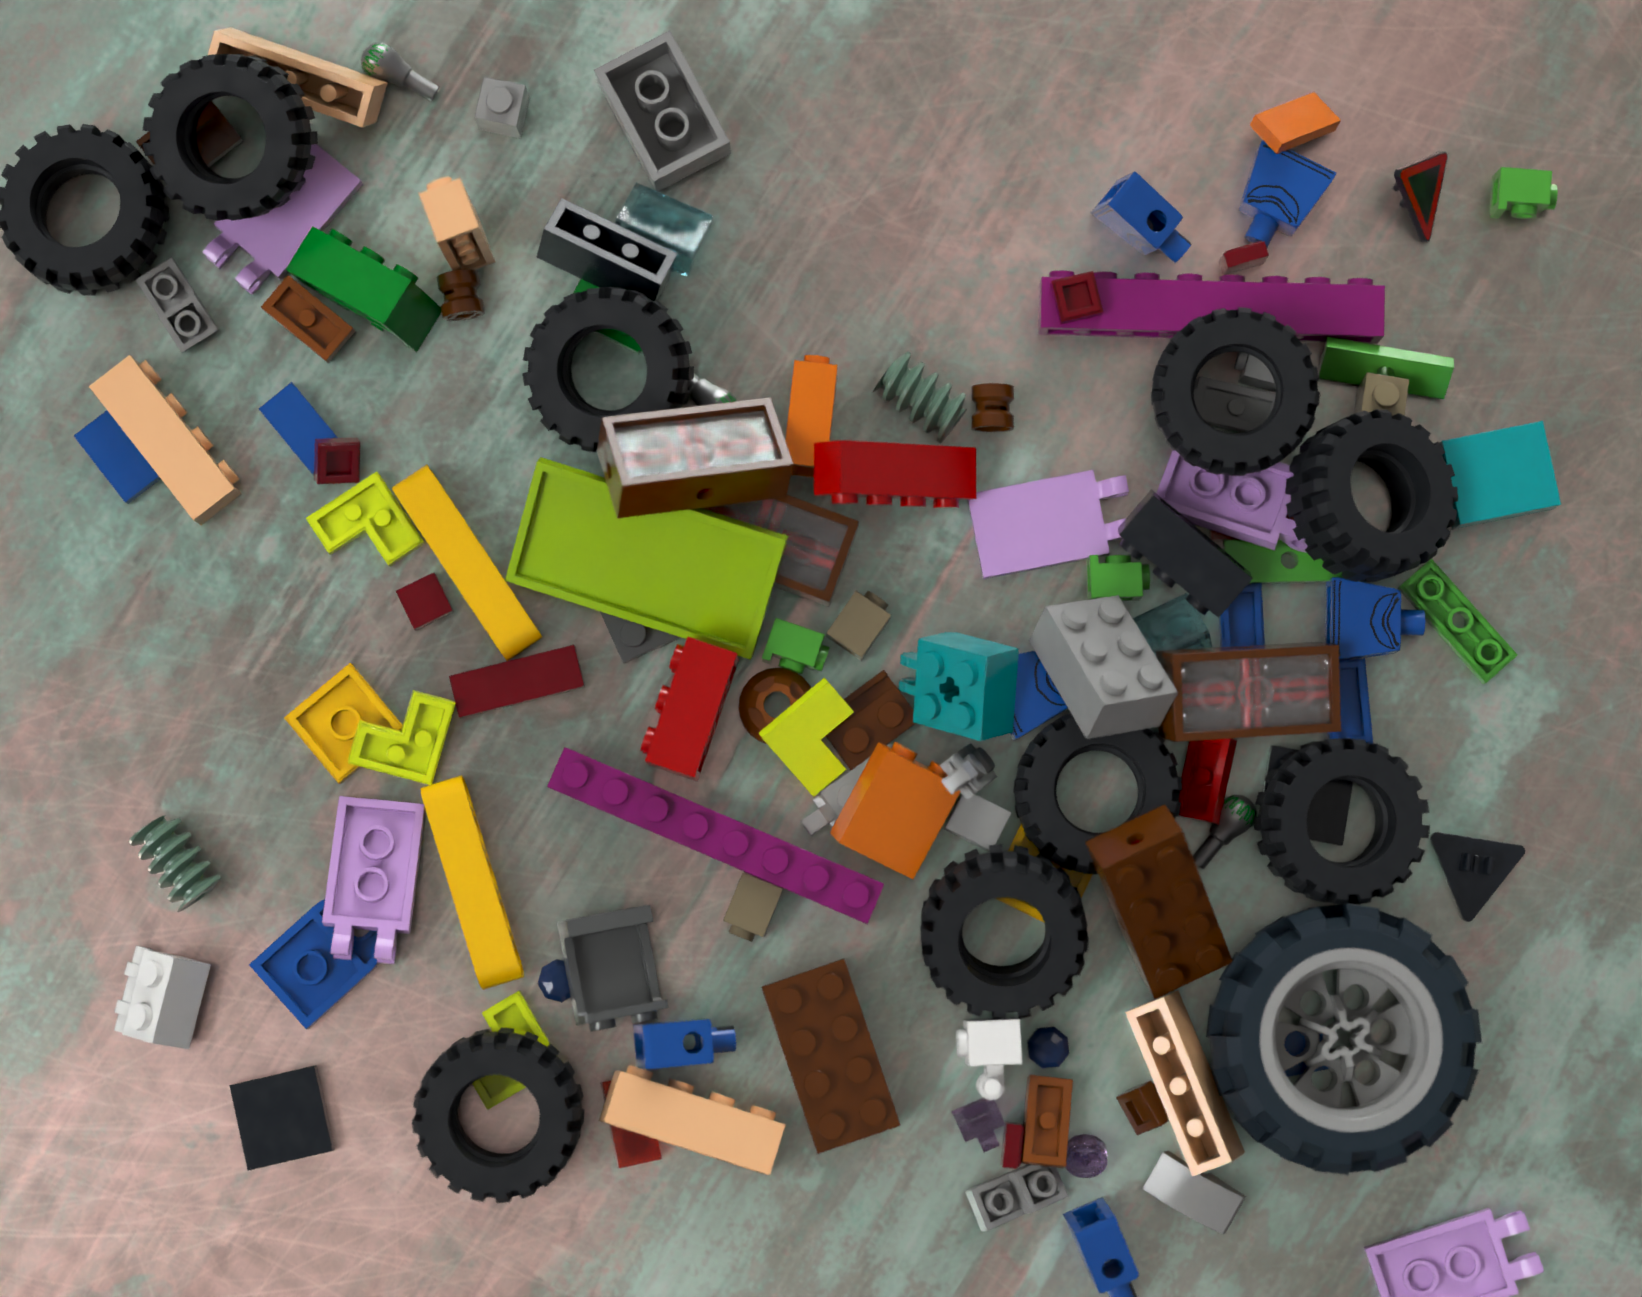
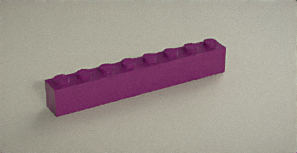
M1065 270L1049 272V277H1041L1039 283L1038 335L1173 338L1178 331L1182 330L1190 321L1199 316L1203 317L1214 310L1223 308L1226 310H1237L1238 307L1252 308V312L1260 314L1266 312L1275 316L1276 321L1284 326L1288 324L1297 332L1295 334L1301 342H1326L1327 337L1378 344L1384 337L1385 285H1373V280L1369 278H1352L1347 280V284H1330V278L1309 277L1305 278V283H1288V278L1284 276H1266L1262 278V282H1245V276L1223 275L1219 277V281H1202L1203 276L1199 274L1177 275V280H1160V275L1157 273L1134 274V279H1117V273L1094 272L1103 314L1066 324H1060L1050 283L1052 280L1073 276L1075 273Z
M566 747L563 748L547 785L548 788L865 924H868L884 886V883Z

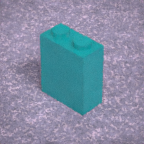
M1543 421L1443 440L1439 443L1446 452L1442 455L1446 465L1451 464L1455 476L1451 477L1452 486L1457 487L1458 501L1453 503V509L1457 510L1455 525L1451 526L1452 530L1549 511L1561 505Z

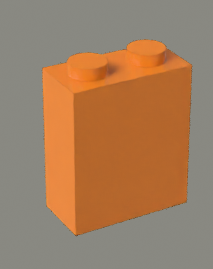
M805 355L804 361L794 360L786 431V444L793 461L791 476L814 478V443L831 441L838 365L829 364L830 358Z
M878 742L830 834L840 844L914 879L956 802L960 790L951 794L941 782V780L948 776L940 767L941 764L932 760L929 766H926L915 760L917 753L898 742H894L891 748Z

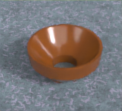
M784 668L765 669L755 674L743 687L739 697L738 709L744 728L756 740L767 744L759 735V732L775 719L768 715L764 709V701L767 696L774 692H781L789 698L791 706L811 689L810 684L798 673Z

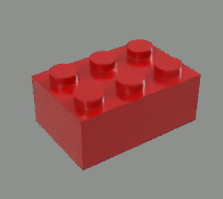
M687 637L684 646L676 645L669 665L671 672L675 673L671 686H662L655 705V710L661 714L656 728L648 726L640 749L643 754H646L645 762L649 766L698 782L739 663L737 653L691 637Z

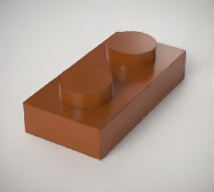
M289 275L286 276L261 306L268 315L327 363L333 359L355 333L353 327Z
M1029 1075L1027 1077L1020 1164L1055 1168L1066 1167L1073 1079Z

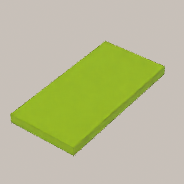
M540 457L536 462L505 581L684 639L691 637L735 652L738 656L751 660L756 649L789 536L703 508L617 519L605 477Z

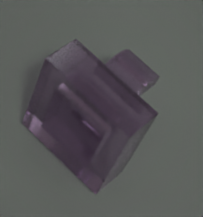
M983 1097L951 1111L965 1142L977 1137L983 1152L1000 1146L993 1130L1004 1126L1005 1123L994 1100H987Z

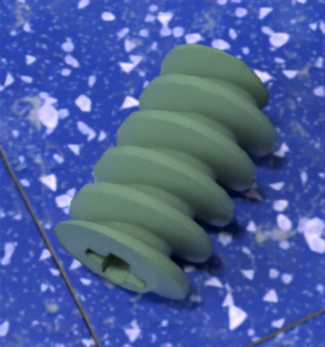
M908 351L891 364L875 386L873 392L885 386L882 395L884 402H889L898 396L896 411L899 413L912 407L909 417L912 423L926 417L923 431L929 433L939 427L937 441L941 444L965 414L967 409L963 408L966 394L962 392L953 399L949 398L952 384L948 382L937 389L935 385L939 374L934 372L925 379L921 377L925 363L920 362L914 367L909 368L908 364L911 353Z
M164 815L144 826L128 842L132 846L145 844L139 851V858L141 860L154 858L148 867V871L150 874L164 872L158 881V885L162 889L174 886L168 895V900L172 903L184 900L178 909V912L212 891L221 877L219 874L205 877L204 873L211 865V862L207 860L196 863L194 859L202 849L200 846L186 849L184 845L192 836L191 833L187 832L176 835L174 831L182 820L177 818L166 821Z

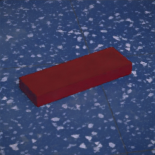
M575 645L449 676L460 719L585 687Z

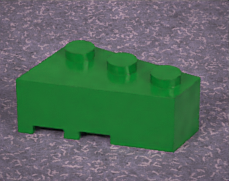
M312 226L285 270L305 286L345 310H351L369 320L371 325L383 332L385 329L394 334L405 343V346L418 352L442 313L441 307L415 284L418 277L396 264L393 270L384 266L385 259L363 246L360 252L350 247L353 242L332 228L326 234Z

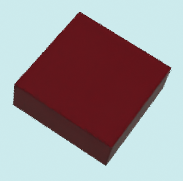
M1261 240L1225 251L1219 261L1222 274L1228 275L1264 264L1269 256L1265 241L1262 242Z
M1093 271L1051 281L1050 284L1060 324L1103 314Z
M357 437L315 439V482L317 484L359 483L360 440Z
M435 572L396 590L414 630H418L454 612Z
M1008 1121L1004 1123L1000 1165L1004 1168L1018 1169L1020 1167L1024 1127L1020 1123Z

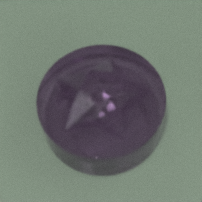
M1081 1134L1068 1141L1065 1168L1069 1173L1079 1178H1092L1105 1170L1108 1161L1107 1147L1100 1138L1094 1135Z

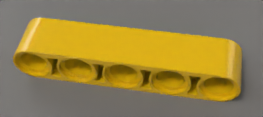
M426 464L393 486L391 489L506 661L543 638L430 467Z
M463 775L421 787L424 807L481 989L485 990L523 978L524 971Z

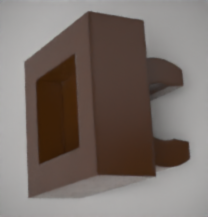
M1151 1080L1128 1089L1116 1097L1136 1135L1158 1128L1169 1121L1156 1086Z

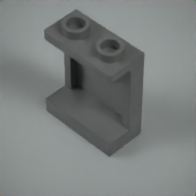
M650 905L557 922L576 1025L589 1023L590 1032L616 1027L615 1018L631 1015L632 1024L658 1019L656 1010L668 1008L667 999H661L647 923L653 922Z

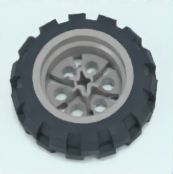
M1351 904L1311 907L1289 916H1282L1256 932V937L1240 952L1235 953L1232 958L1233 961L1231 964H1228L1219 978L1222 982L1214 1004L1209 1007L1206 1037L1210 1039L1212 1063L1209 1066L1219 1095L1223 1096L1235 1115L1234 1119L1256 1142L1261 1143L1281 1158L1319 1172L1349 1175L1350 1172L1370 1170L1378 1172L1407 1162L1409 1155L1424 1146L1431 1147L1453 1125L1450 1119L1461 1101L1469 1100L1479 1071L1473 1068L1476 1043L1482 1042L1478 1009H1472L1465 989L1469 983L1452 955H1445L1431 940V934L1406 918L1395 917L1379 911V908ZM1337 969V988L1334 995H1329L1322 972ZM1357 985L1363 991L1364 1000L1360 1007L1352 1010L1347 1007L1343 997L1345 990L1349 986ZM1389 989L1398 1000V1003L1377 1013L1371 1007ZM1310 990L1315 991L1321 999V1007L1313 1015L1304 1013L1300 1004L1302 996ZM1283 1006L1300 1017L1298 1026L1278 1022ZM1334 1017V1022L1330 1023L1327 1027L1323 1026L1327 1020ZM1380 1019L1385 1020L1391 1028L1389 1039L1382 1044L1376 1043L1371 1036L1372 1025ZM1338 1028L1343 1031L1355 1029L1348 1038L1351 1044L1349 1048L1344 1046L1331 1048L1338 1040V1035L1335 1032ZM1293 1031L1300 1032L1306 1041L1303 1052L1296 1056L1290 1055L1284 1046L1286 1036ZM1319 1033L1323 1034V1040L1320 1043ZM1382 1050L1407 1055L1401 1072L1379 1059V1057H1382ZM1363 1060H1369L1375 1068L1374 1078L1367 1084L1359 1083L1355 1077V1068ZM1304 1061L1306 1065L1304 1072L1292 1084L1284 1071ZM1325 1065L1332 1073V1082L1326 1089L1318 1090L1312 1084V1073L1319 1066ZM1342 1081H1348L1351 1084L1358 1106L1341 1108Z

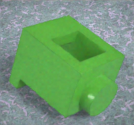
M1500 167L1492 178L1490 218H1499L1505 211H1511L1512 217L1528 219L1537 217V213H1542L1545 209L1554 210L1557 202L1558 188L1557 184H1551L1552 171Z
M1089 555L1086 560L1088 600L1119 595L1122 601H1139L1143 597V590H1150L1149 564L1131 562L1130 555L1106 556L1105 563H1099L1098 555Z
M775 618L762 656V662L771 664L773 657L780 659L779 667L795 673L803 674L805 668L822 671L830 647L823 645L825 634Z

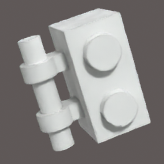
M136 946L132 962H127L124 974L128 975L123 998L122 1000H117L114 1012L118 1014L114 1030L121 1032L123 1035L152 1044L189 1049L211 964Z
M1020 1019L963 1020L964 1029L956 1030L957 1056L965 1057V1063L968 1066H984V1073L976 1081L977 1091L987 1100L998 1099L1003 1094L1005 1087L1004 1065L1022 1064Z

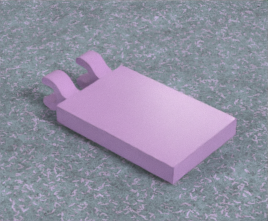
M317 144L311 145L310 155L316 157L313 168L305 171L303 177L306 179V182L299 191L292 192L289 195L291 200L281 207L270 210V213L234 221L227 219L216 220L214 222L215 227L222 234L213 239L202 253L219 269L228 261L238 246L255 260L245 266L235 278L239 282L238 284L251 295L260 288L270 273L282 280L288 273L285 269L311 227L313 226L323 232L363 185L359 178Z
M1172 450L1157 494L1191 523L1274 551L1278 540H1281L1290 548L1306 553L1305 549L1308 546L1305 543V539L1298 540L1293 531L1297 527L1295 521L1286 518L1288 514L1286 504L1291 502V495L1285 493L1286 479L1294 476L1293 473L1289 472L1290 465L1278 462L1268 469L1244 476L1216 475L1206 472L1205 469L1196 465L1192 466L1184 461V458L1177 451Z
M1089 470L976 492V499H969L968 505L983 579L1086 560L1089 555H1098V557L1109 555L1108 542L1123 540L1119 535L1118 527L1125 519L1104 524L1100 500L1127 496L1129 489L1126 475L1096 482L1094 471Z
M339 796L322 917L324 926L334 927L331 944V954L334 955V959H352L354 929L378 931L374 953L377 963L395 964L397 933L410 934L426 816L424 804Z
M1486 1208L1364 1247L1380 1297H1510L1519 1294L1515 1283L1516 1280L1544 1272L1538 1254L1536 1255V1252L1519 1256L1511 1261L1507 1259L1501 1238L1530 1230L1525 1213H1522V1210L1511 1212L1494 1220L1491 1209Z

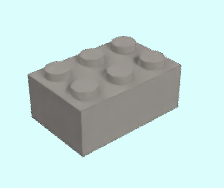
M670 30L594 69L597 83L656 193L731 154L730 141Z
M1119 595L1045 606L1029 642L1085 738L1090 739L1159 727L1178 692Z

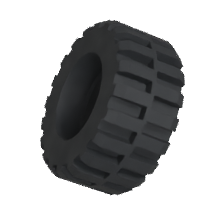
M243 54L203 56L202 59L190 60L180 65L178 73H169L161 82L164 88L162 92L153 93L148 103V106L154 109L152 117H144L143 130L150 131V143H143L145 156H153L155 166L149 169L155 180H163L167 185L163 192L171 200H181L183 202L182 208L190 213L205 214L206 219L217 221L225 219L234 221L270 213V210L281 207L291 200L289 195L292 192L299 191L306 182V179L303 177L305 171L313 168L316 157L310 155L311 145L318 144L317 131H311L309 121L315 119L312 107L304 105L301 98L305 93L298 84H291L287 80L289 74L280 67H272L267 64V60L255 56H243ZM223 96L239 97L250 103L258 112L265 129L266 145L259 165L253 172L240 178H226L216 174L204 162L197 146L196 129L202 111L212 100Z
M68 124L57 126L58 134L50 136L46 131H43L34 136L37 142L35 146L28 149L23 144L14 153L20 160L14 167L6 164L1 174L7 180L6 186L0 187V228L4 231L2 239L6 247L15 255V259L36 278L46 285H53L62 292L71 294L73 290H76L83 296L96 295L97 289L103 288L107 293L120 289L118 282L125 278L132 283L141 276L137 269L144 262L151 266L155 261L157 255L153 252L156 243L163 245L167 235L162 226L163 222L169 221V207L164 203V198L167 195L163 192L164 186L162 182L154 179L149 169L152 166L140 151L111 130L107 129L105 132H101L95 125L82 124L80 130H75ZM96 174L106 177L115 185L120 194V210L111 230L98 241L86 246L67 247L57 242L49 233L46 224L47 208L56 190L65 182L77 176Z
M600 287L575 292L564 297V301L560 304L552 305L544 313L546 318L543 322L535 324L530 333V336L534 339L531 347H525L523 360L528 361V372L522 373L524 386L529 385L532 397L527 399L532 410L538 409L542 414L543 418L540 422L548 431L555 430L560 434L559 439L568 445L576 444L581 446L582 450L597 452L602 417L681 408L683 404H687L691 391L687 390L689 380L694 379V366H690L688 355L692 354L690 342L684 341L681 331L684 329L679 321L672 319L667 314L668 309L659 301H652L647 298V294L620 287ZM600 329H615L631 336L639 344L646 360L647 377L643 391L635 401L618 410H602L588 404L578 393L572 378L571 364L577 345L588 334Z
M1238 307L1237 310H1226L1223 308L1190 321L1187 326L1178 331L1169 341L1161 354L1152 379L1151 404L1154 408V419L1158 429L1165 436L1166 443L1173 451H1177L1184 458V461L1216 475L1244 476L1263 471L1282 461L1302 443L1303 438L1313 425L1315 411L1319 405L1320 392H1318L1317 381L1320 378L1317 366L1314 367L1310 358L1312 353L1307 344L1301 343L1295 335L1297 332L1288 324L1284 326L1275 320V316L1266 312L1263 314L1252 312V308ZM1243 352L1250 354L1263 362L1272 374L1276 388L1273 409L1267 419L1253 430L1243 433L1220 431L1209 425L1197 410L1194 400L1196 377L1201 368L1210 359L1222 353Z
M1379 409L1371 412L1361 411L1316 431L1314 436L1307 438L1300 446V454L1294 456L1290 464L1289 472L1293 473L1294 476L1286 479L1285 493L1291 495V502L1287 503L1286 507L1288 517H1294L1297 526L1293 531L1298 540L1305 539V543L1308 546L1305 551L1313 560L1320 558L1324 561L1322 567L1334 575L1342 572V577L1346 580L1375 582L1419 567L1420 564L1428 562L1437 555L1438 548L1443 547L1450 537L1451 531L1447 528L1455 525L1457 510L1453 509V503L1458 501L1457 487L1452 486L1451 477L1455 476L1452 465H1446L1442 456L1446 452L1439 442L1433 443L1428 438L1431 433L1420 424L1413 427L1411 425L1412 419L1405 415L1397 413L1392 416V413L1388 410ZM1356 461L1364 463L1376 471L1388 488L1392 502V517L1386 532L1371 525L1356 507L1351 492V474Z
M1071 713L1063 715L1047 725L1036 735L1022 755L1017 767L1016 779L1014 780L1013 793H1015L1016 802L1014 807L1017 819H1020L1028 840L1033 842L1041 854L1059 864L1060 867L1084 874H1098L1085 842L1105 832H1089L1073 825L1062 813L1056 793L1058 778L1065 765L1075 756L1089 751H1104L1119 757L1130 767L1135 776L1138 788L1137 802L1132 814L1124 823L1164 804L1175 819L1176 816H1179L1182 804L1179 802L1180 791L1183 790L1182 779L1178 777L1176 770L1177 760L1174 753H1170L1164 744L1165 739L1158 731L1154 733L1150 728L1086 739Z
M1354 738L1324 739V741H1312L1301 745L1299 751L1289 752L1280 759L1281 766L1278 769L1270 770L1264 779L1269 785L1265 792H1258L1255 804L1261 806L1260 817H1254V830H1261L1262 840L1258 841L1257 845L1260 854L1267 855L1271 861L1267 867L1274 876L1282 877L1285 880L1284 885L1290 890L1306 895V898L1315 901L1340 905H1359L1371 902L1373 897L1383 898L1394 892L1393 885L1396 882L1405 883L1413 874L1408 867L1412 862L1420 863L1425 852L1423 849L1418 848L1420 839L1429 838L1430 825H1422V814L1429 813V807L1426 799H1419L1417 791L1423 787L1417 776H1409L1406 770L1409 765L1403 759L1392 757L1389 755V749L1379 744L1366 743L1365 740ZM1336 780H1347L1358 784L1369 796L1375 812V830L1368 847L1361 855L1348 862H1333L1322 857L1313 847L1307 831V812L1314 795L1326 783Z
M1002 844L989 845L990 852L979 855L977 849L965 853V860L960 864L953 860L944 868V876L941 880L935 878L929 888L928 900L924 901L921 911L922 955L925 966H929L930 978L937 988L943 987L946 990V998L956 1006L962 1001L967 1004L968 1013L979 1017L983 1010L992 1012V1020H1006L1007 1012H1017L1018 1019L1031 1016L1030 1008L1039 1005L1045 1011L1055 1005L1053 997L1057 993L1065 996L1073 987L1072 977L1074 975L1080 976L1085 964L1083 956L1084 952L1088 951V925L1077 888L1072 886L1069 875L1061 867L1056 869L1052 866L1050 858L1041 853L1034 857L1029 855L1028 848L1015 845L1014 851H1003ZM1001 897L1016 898L1029 903L1039 911L1045 924V937L1039 949L1028 959L1008 966L991 965L977 959L967 950L962 936L964 921L969 913L978 905Z
M501 1028L498 1032H490L489 1029L477 1031L471 1037H463L454 1042L450 1048L438 1057L421 1080L422 1084L415 1095L413 1107L416 1108V1115L412 1119L413 1133L418 1134L420 1140L416 1146L421 1158L427 1156L432 1163L429 1167L431 1173L437 1179L441 1175L450 1181L447 1188L457 1194L463 1189L472 1193V1200L484 1202L486 1197H494L496 1203L510 1202L512 1197L518 1195L524 1199L535 1194L539 1187H546L556 1179L558 1173L562 1168H565L581 1136L580 1131L584 1123L585 1109H582L581 1100L583 1099L581 1085L575 1083L573 1078L575 1071L569 1061L563 1063L557 1056L560 1051L552 1044L546 1047L538 1042L539 1036L526 1032L525 1035L514 1033V1028ZM488 1075L506 1076L520 1082L532 1093L539 1106L540 1121L534 1138L525 1147L513 1153H494L479 1147L466 1135L459 1121L458 1108L463 1093L476 1080Z

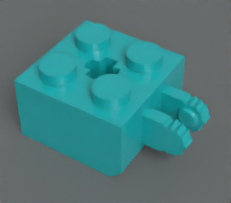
M944 632L919 638L917 652H903L900 657L901 665L916 669V678H902L899 680L898 688L902 692L914 695L913 723L977 741H984L1012 733L1019 648L957 632Z

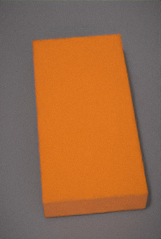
M1315 92L1254 115L1250 126L1276 154H1279L1336 131L1341 120Z

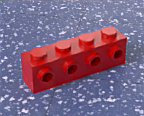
M851 440L814 443V495L832 496V504L840 505L858 504V497H865L867 506L892 505V499H900V507H926V500H933V508H959V500L976 499V447Z

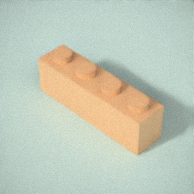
M231 27L214 31L208 55L243 54V56H255L267 60L268 65L280 67L288 73L287 80L291 84H298L305 93L301 98L304 105L311 106L313 111L362 128L377 122L388 84L386 81Z
M443 177L429 183L426 186L427 190L419 193L436 241L453 271L462 269L476 270L495 263L496 261L480 219L461 178L452 181L451 177Z
M129 355L92 383L89 388L190 517L202 525L241 495L234 485L240 479L224 459L217 463L208 450L214 445L198 426L191 430L182 419L188 412L172 393L165 397L156 384L162 379L148 361L144 360L139 364L138 361Z
M1179 990L1125 1012L1192 1176L1230 1163L1244 1154V1148L1223 1097L1219 1095L1209 1063Z
M628 1065L626 1072L614 1071L599 1118L600 1122L761 1174L770 1175L786 1125L774 1121L776 1112L754 1105L751 1106L750 1112L734 1108L735 1099L714 1092L710 1093L709 1099L693 1095L695 1087L693 1085L674 1079H669L667 1086L651 1081L652 1072Z

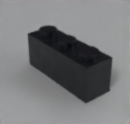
M561 198L543 230L537 258L599 288L620 287L626 290H636L647 294V298L652 301H658L669 281L678 253Z
M1152 489L1118 527L1119 535L1123 538L1119 543L1121 547L1137 560H1140L1144 555L1156 565L1152 572L1169 587L1172 588L1177 583L1189 593L1185 598L1186 601L1203 615L1211 611L1219 618L1253 579L1249 570Z

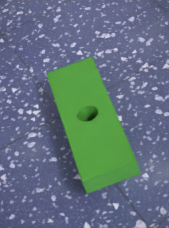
M1327 337L1318 367V374L1320 379L1360 385L1366 373L1409 379V394L1444 399L1454 370V358Z
M1243 540L1223 541V549L1250 571L1253 579L1249 584L1328 582L1332 577L1343 578L1342 572L1334 575L1322 567L1324 561L1320 558L1313 560L1307 552L1294 550L1281 540H1278L1275 551ZM1288 554L1294 558V568L1289 569L1282 565V555Z
M1432 559L1398 587V590H1401V593L1416 610L1425 611V620L1482 684L1487 683L1517 656V653ZM1454 614H1460L1464 618L1463 628L1454 626L1452 622Z

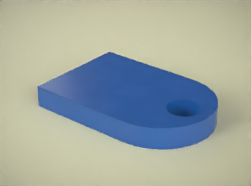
M325 899L314 905L249 964L305 1029H309L379 965L377 959L374 958L378 931L369 930L366 935L361 937L354 935L351 960L333 958L331 944L334 927L324 926L322 923Z

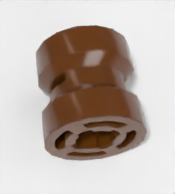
M454 270L437 276L438 290L444 294V303L441 305L443 320L461 321L477 318L485 314L483 300L478 297L477 288L481 285L478 270Z
M1000 383L972 386V401L976 404V412L972 415V430L979 432H1006L1014 430V415L1010 413V403L1014 400V386Z

